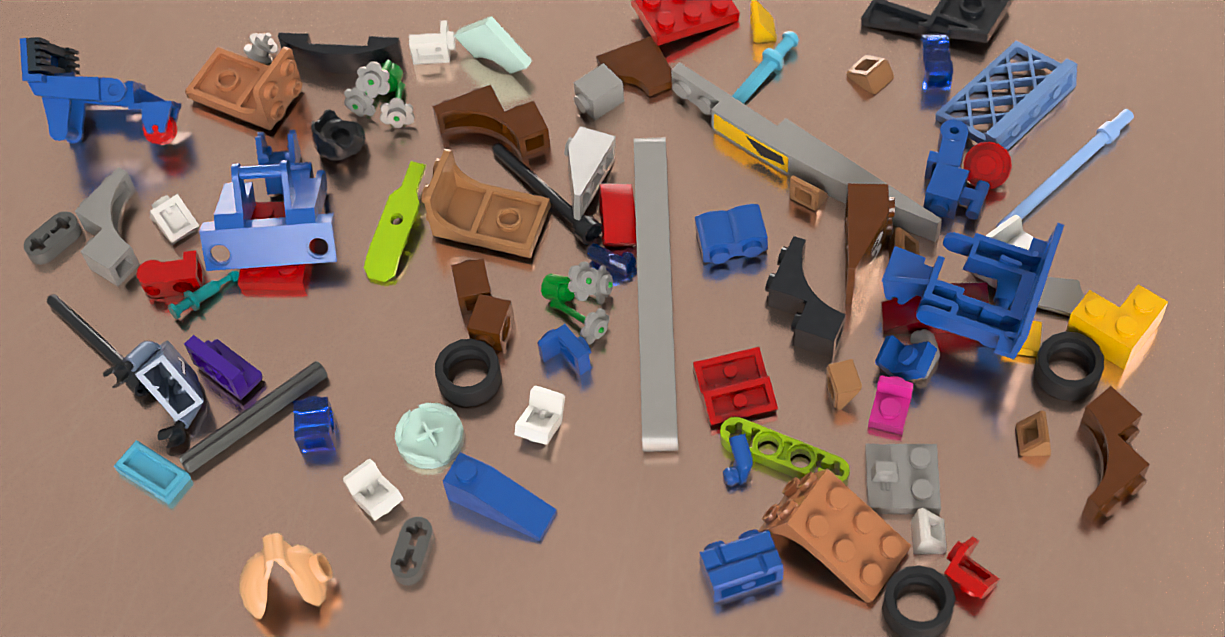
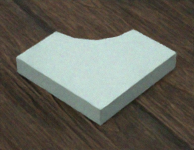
M491 16L460 28L454 35L474 58L483 57L501 65L510 74L526 69L532 62L526 52Z

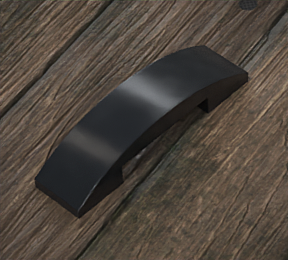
M279 32L278 34L281 49L283 47L290 48L296 64L317 71L357 73L360 67H366L373 61L378 62L380 65L384 64L386 60L398 64L403 62L404 58L399 37L369 36L367 46L314 44L311 43L310 36L306 33Z

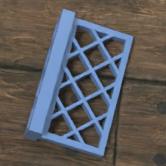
M1016 40L935 113L936 120L942 124L951 119L960 120L968 127L969 139L978 144L981 142L997 143L1006 150H1009L1077 86V63L1067 58L1060 63ZM1017 53L1028 58L1026 62L1010 63V59ZM1047 68L1052 71L1049 75L1035 76L1034 70ZM1030 70L1031 77L1012 78V72ZM994 74H1008V80L990 81V77ZM1033 86V90L1030 93L1015 95L1014 88ZM1010 88V96L992 97L991 90ZM987 91L988 98L974 100L969 98L974 92ZM1013 105L1009 112L995 114L994 106ZM990 107L991 114L972 116L971 109ZM967 109L968 117L954 118L950 116L953 111ZM992 123L993 127L983 134L974 129L973 125Z

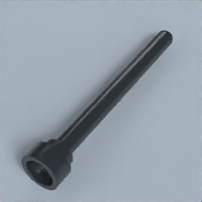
M495 143L493 145L492 151L540 196L550 198V204L573 224L574 234L584 244H590L599 237L602 232V224L593 216L585 214L580 220L574 219L573 209L569 203L503 144Z
M51 294L47 297V304L111 364L116 365L119 362H123L124 356L59 296ZM132 372L131 380L126 382L127 388L138 397L147 395L150 391L136 377L135 372Z

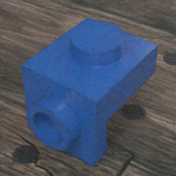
M566 324L557 329L549 330L538 341L539 355L543 362H547L561 353L579 375L591 369L589 357L591 349L588 343L581 336L577 338Z

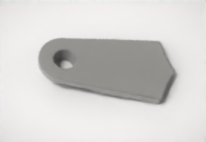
M1047 277L1038 308L1070 316L1084 298L1079 280Z

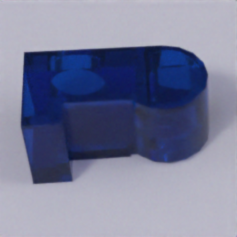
M922 34L920 44L922 91H950L954 70L949 52L948 34ZM929 75H944L945 78L940 82H933L929 80Z

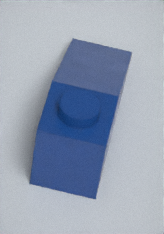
M461 452L443 479L448 500L540 542L557 514V509L503 473Z

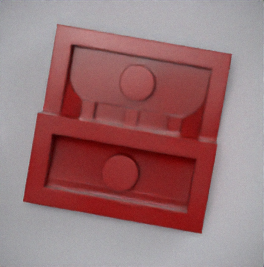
M760 347L693 362V370L710 426L722 424L725 420L732 417L747 418L778 410L770 376H767Z

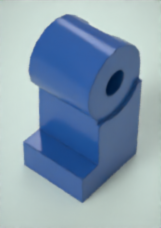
M951 119L941 125L938 139L939 152H929L924 178L931 180L937 162L961 168L968 137V127L960 120Z

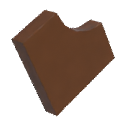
M651 36L596 56L598 66L604 63L623 83L634 84L642 88L648 96L672 88V69Z

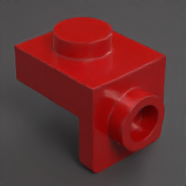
M971 537L963 543L958 541L952 547L946 558L950 561V564L944 573L959 583L958 586L963 592L982 599L993 591L1000 578L970 558L979 543L978 539Z

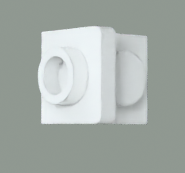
M447 20L441 21L439 34L410 35L409 46L413 64L450 63V50H455L456 41L454 31L449 32Z
M178 194L171 198L166 195L152 204L153 209L150 210V219L153 223H157L171 245L199 229V224Z

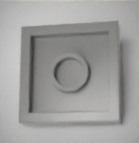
M937 444L865 445L867 505L877 514H916L918 509L924 508L933 514H940L941 500Z

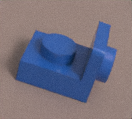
M894 335L886 336L875 363L888 375L901 377L906 381L925 378L937 348L929 341L904 345Z

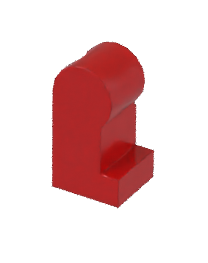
M196 250L183 252V259L167 262H160L158 260L145 261L138 267L136 273L144 292L152 298L183 296L185 291L190 290L194 292L203 286V264Z

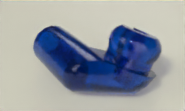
M592 244L587 250L588 259L600 265H605L606 268L621 275L631 273L632 268L637 264L636 257L630 252H623L620 256L597 244Z

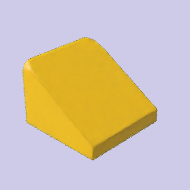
M752 0L750 2V24L753 42L755 41V44L775 42L777 37L773 17L757 0Z

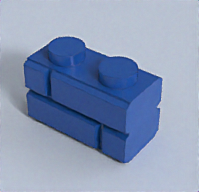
M749 530L742 533L738 540L726 544L723 541H715L708 544L704 551L699 552L700 567L714 602L783 580V563L768 530L760 533L758 530Z

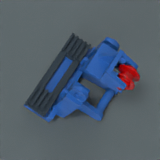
M40 37L20 38L22 81L28 82L35 96L42 97L49 125V134L52 139L56 141L66 140L73 144L81 142L84 137L86 105L123 107L142 113L143 134L153 144L166 145L175 139L178 130L176 123L181 103L166 101L148 92L146 85L138 82L127 81V83H124L116 78L76 76L80 75V71L75 70V68H80V65L75 63V61H79V57L74 56V54H79L78 50L52 44L49 40Z

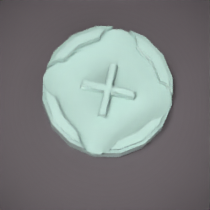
M424 403L418 405L419 408L413 411L409 410L403 414L396 425L395 440L400 455L407 463L421 469H435L447 465L458 456L464 445L465 432L460 418L452 408L440 403Z

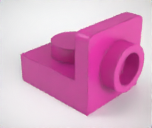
M879 376L868 427L902 435L914 384L897 376Z

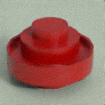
M981 142L973 146L966 154L963 162V168L969 170L968 181L975 187L978 181H985L990 185L989 189H996L1002 186L1010 178L1013 169L1012 158L1008 150L1000 144L993 142Z

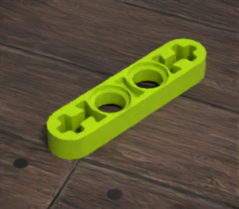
M732 417L725 420L721 425V444L729 452H732L729 442L730 433L734 434L736 430H740L742 434H746L747 441L752 440V435L755 436L752 447H749L754 462L799 479L809 472H814L816 462L820 461L821 466L820 468L818 467V472L827 468L831 472L833 468L838 469L839 475H836V477L845 485L848 484L849 464L837 455L743 418ZM764 441H772L778 446V450L773 454L767 455L760 452L758 446ZM796 454H805L811 462L808 466L799 468L791 463V458Z

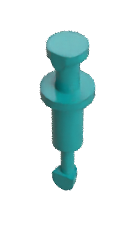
M231 271L219 281L212 280L194 292L190 290L185 291L184 300L176 305L173 303L168 305L169 312L175 319L181 317L180 314L190 307L197 311L200 309V303L219 292L223 284L230 280L237 281L239 272Z

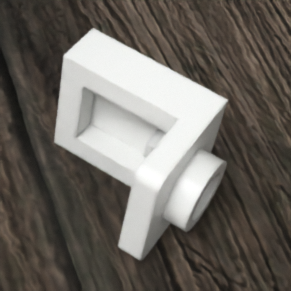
M533 386L530 391L529 406L515 425V435L529 439L532 442L547 445L562 423L565 396L555 391Z
M367 459L343 477V482L355 502L375 521L382 515L390 512L394 506L404 500L399 490L382 476L375 462L371 459Z

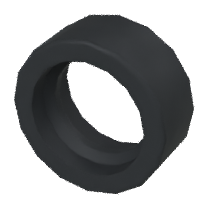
M1064 331L1051 335L1042 343L1035 361V377L1039 386L1046 393L1060 400L1075 401L1086 398L1095 391L1104 370V356L1100 347L1090 337L1078 332ZM1060 352L1074 353L1088 363L1090 372L1086 378L1066 380L1057 376L1050 369L1049 359L1053 354Z
M472 338L460 339L448 344L439 353L435 362V376L442 395L451 403L463 407L477 406L488 401L497 392L501 383V368L494 349L484 341ZM464 359L481 360L488 367L487 376L473 386L462 387L451 383L448 373L456 363Z
M916 565L905 567L894 573L886 585L882 608L885 620L889 626L902 637H936L943 633L951 622L956 599L952 585L943 574L934 568ZM911 585L928 587L936 592L940 598V611L935 618L929 621L919 622L911 620L901 614L897 607L896 600L899 592L906 586Z

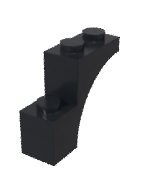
M793 236L789 246H783L777 261V265H779L777 272H771L768 277L765 291L769 292V306L795 315L791 325V331L795 332L794 346L833 359L845 330L846 314L828 306L812 291L802 269L805 259L806 240Z

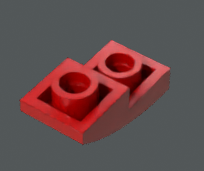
M599 184L602 246H635L637 244L636 216L632 184Z

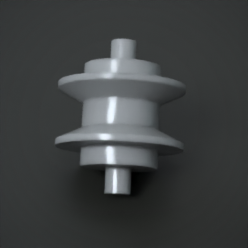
M267 32L265 34H251L249 40L252 44L245 45V54L249 59L263 64H270L272 62L270 54L278 51V46L271 38V34Z

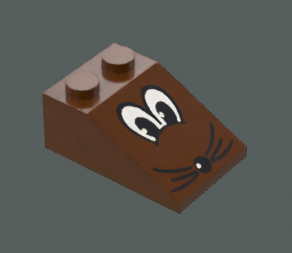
M848 183L844 219L845 304H852L884 250L886 236H892L895 197H889L888 184Z

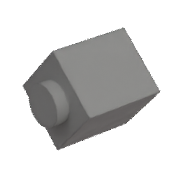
M604 63L574 82L575 105L582 113L587 112L594 120H597L624 102L623 82Z

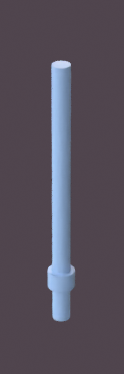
M1124 109L1111 122L1106 121L1097 129V135L996 225V228L1013 215L1021 217L1022 220L1105 144H1111L1120 135V130L1134 118L1133 113L1129 109Z

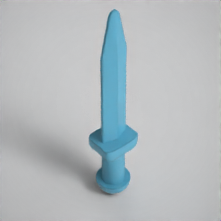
M787 31L782 35L783 39L774 50L771 48L765 49L762 52L763 61L732 97L745 104L775 68L777 70L783 68V57L792 47H797L799 43L798 35L795 32Z

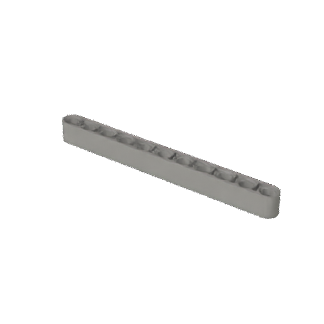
M666 137L634 138L643 452L678 451Z

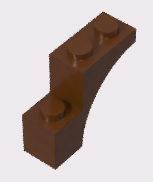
M491 84L473 89L466 94L444 100L432 106L440 134L461 129L490 132L508 141L518 151L521 158L551 147L548 127L535 102L531 101L526 104H520L504 111Z
M1112 386L1086 405L1080 422L1092 435L1102 459V480L1095 491L1088 496L1082 512L1092 522L1102 514L1108 517L1114 513L1122 503L1120 499L1127 493L1133 496L1139 492L1147 482L1144 477L1150 466L1142 456L1128 445L1140 432L1137 427L1143 414Z

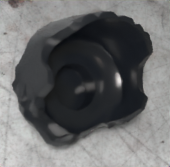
M330 109L325 110L317 121L313 120L311 123L312 140L316 151L333 161L343 160L359 153L366 140L364 129L358 122L341 120L335 111Z

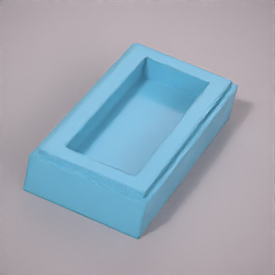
M137 440L114 465L117 472L168 505L191 479L188 472Z

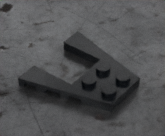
M872 0L861 16V25L987 43L1013 0H940L931 15L887 0Z

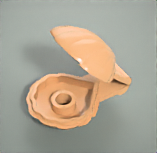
M279 533L264 536L262 539V552H258L248 559L240 575L239 591L244 607L258 619H261L264 615L267 602L268 578L274 560L289 572L303 599L311 604L320 606L326 599L327 581L333 577V571L328 559L322 553L314 554L305 546L297 544L292 547L283 540V536Z

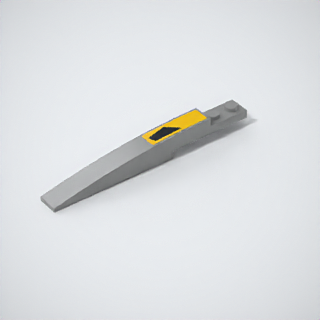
M680 62L671 70L672 90L680 98L688 99L697 105L703 113L712 115L713 130L790 176L793 175L828 193V196L845 204L848 183L887 184L785 118L778 126ZM888 185L889 197H895V216L892 217L893 225L936 242L940 235L942 219Z

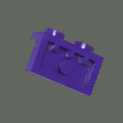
M193 335L184 343L194 365L240 400L263 379V375L258 369L218 339L212 342L207 340L204 343Z

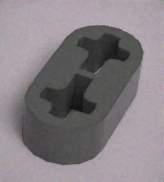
M67 211L59 212L26 238L23 244L24 250L31 262L41 265L46 264L79 238L82 232L81 225L73 213ZM65 225L66 227H70V228H68L67 230H65L64 228H61V227ZM38 246H41V247H43L44 249H43V250H40V249H36V248H37Z
M409 518L401 527L390 567L395 580L402 585L416 584L425 573L435 540L432 525L426 518ZM418 529H423L425 536H419L416 546H413L414 541L411 533L416 534ZM411 555L415 569L409 568L407 573H403L401 566L407 565Z

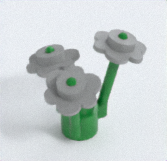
M386 60L382 65L373 61L366 67L358 69L357 74L359 78L356 80V86L352 90L347 89L344 92L346 97L344 104L348 109L360 117L364 115L372 116L375 113V107L372 105L374 102L373 98L378 94L385 95L395 91V98L391 99L389 104L384 103L381 105V122L392 124L395 128H400L403 124L409 125L414 122L413 106L404 104L402 100V93L406 85L401 82L403 72L397 64L392 63L390 60Z
M581 262L579 266H571L568 272L569 277L553 273L546 275L541 285V293L545 299L551 300V308L561 310L585 325L581 329L580 335L590 345L595 339H600L607 331L610 320L609 315L605 314L604 309L599 308L596 313L591 312L586 317L567 306L565 302L572 300L574 296L578 301H585L589 295L594 294L597 303L603 304L605 297H608L612 292L613 278L609 271H606L605 265H601L599 270H596L595 268H590L588 262Z

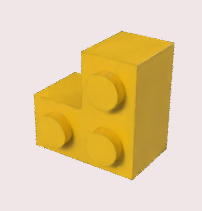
M1139 284L1121 307L1089 290L1072 311L1066 331L1078 332L1090 337L1100 347L1105 359L1125 370L1160 324L1168 301Z

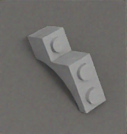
M120 167L110 176H107L101 185L88 198H85L75 210L83 228L95 235L80 251L88 267L117 287L140 264L132 247L120 237L122 212L131 196L136 192L128 172Z

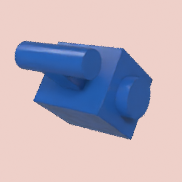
M937 162L925 193L923 207L938 217L954 220L959 206L964 205L968 207L966 216L970 219H978L990 185L985 181H978L975 189L968 188L966 185L969 170Z

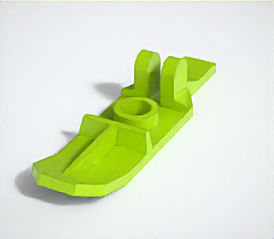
M411 161L401 187L389 195L364 264V270L370 279L387 282L396 275L404 246L407 245L409 233L419 212L418 191L427 167L425 164ZM397 218H402V219H403V221H402L400 224H398V225H394V224H393V221H394L395 219H397Z

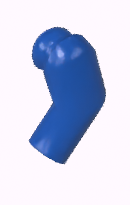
M746 434L729 438L735 460L733 467L723 470V478L728 486L744 484L753 466V458Z

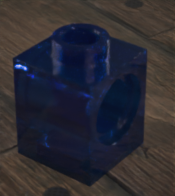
M310 396L304 400L293 401L294 438L300 452L309 453L335 449L334 412L329 398Z

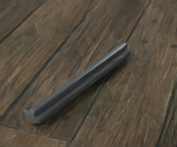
M318 361L304 368L179 457L181 465L187 472H194L327 377L325 368Z

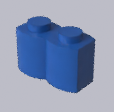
M759 204L741 205L727 211H710L695 217V230L703 262L721 264L734 256L751 258L768 250V236Z

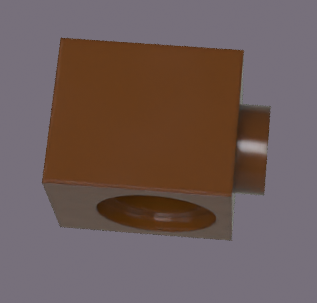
M484 258L465 260L459 264L451 265L461 315L472 314L479 294L491 296Z
M479 294L467 326L469 338L484 341L494 350L503 351L514 321L511 300Z

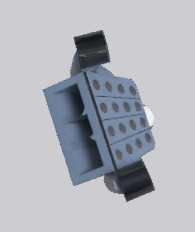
M144 341L123 358V362H119L106 369L103 377L113 373L117 378V383L112 388H117L130 381L132 372H135L136 377L172 416L175 423L174 426L159 430L158 440L161 441L169 438L167 449L179 446L186 440L184 429L190 426L204 402L199 379L196 372L169 341H165L160 345L157 342Z

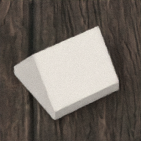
M924 508L918 509L911 520L913 553H946L947 544L944 519Z

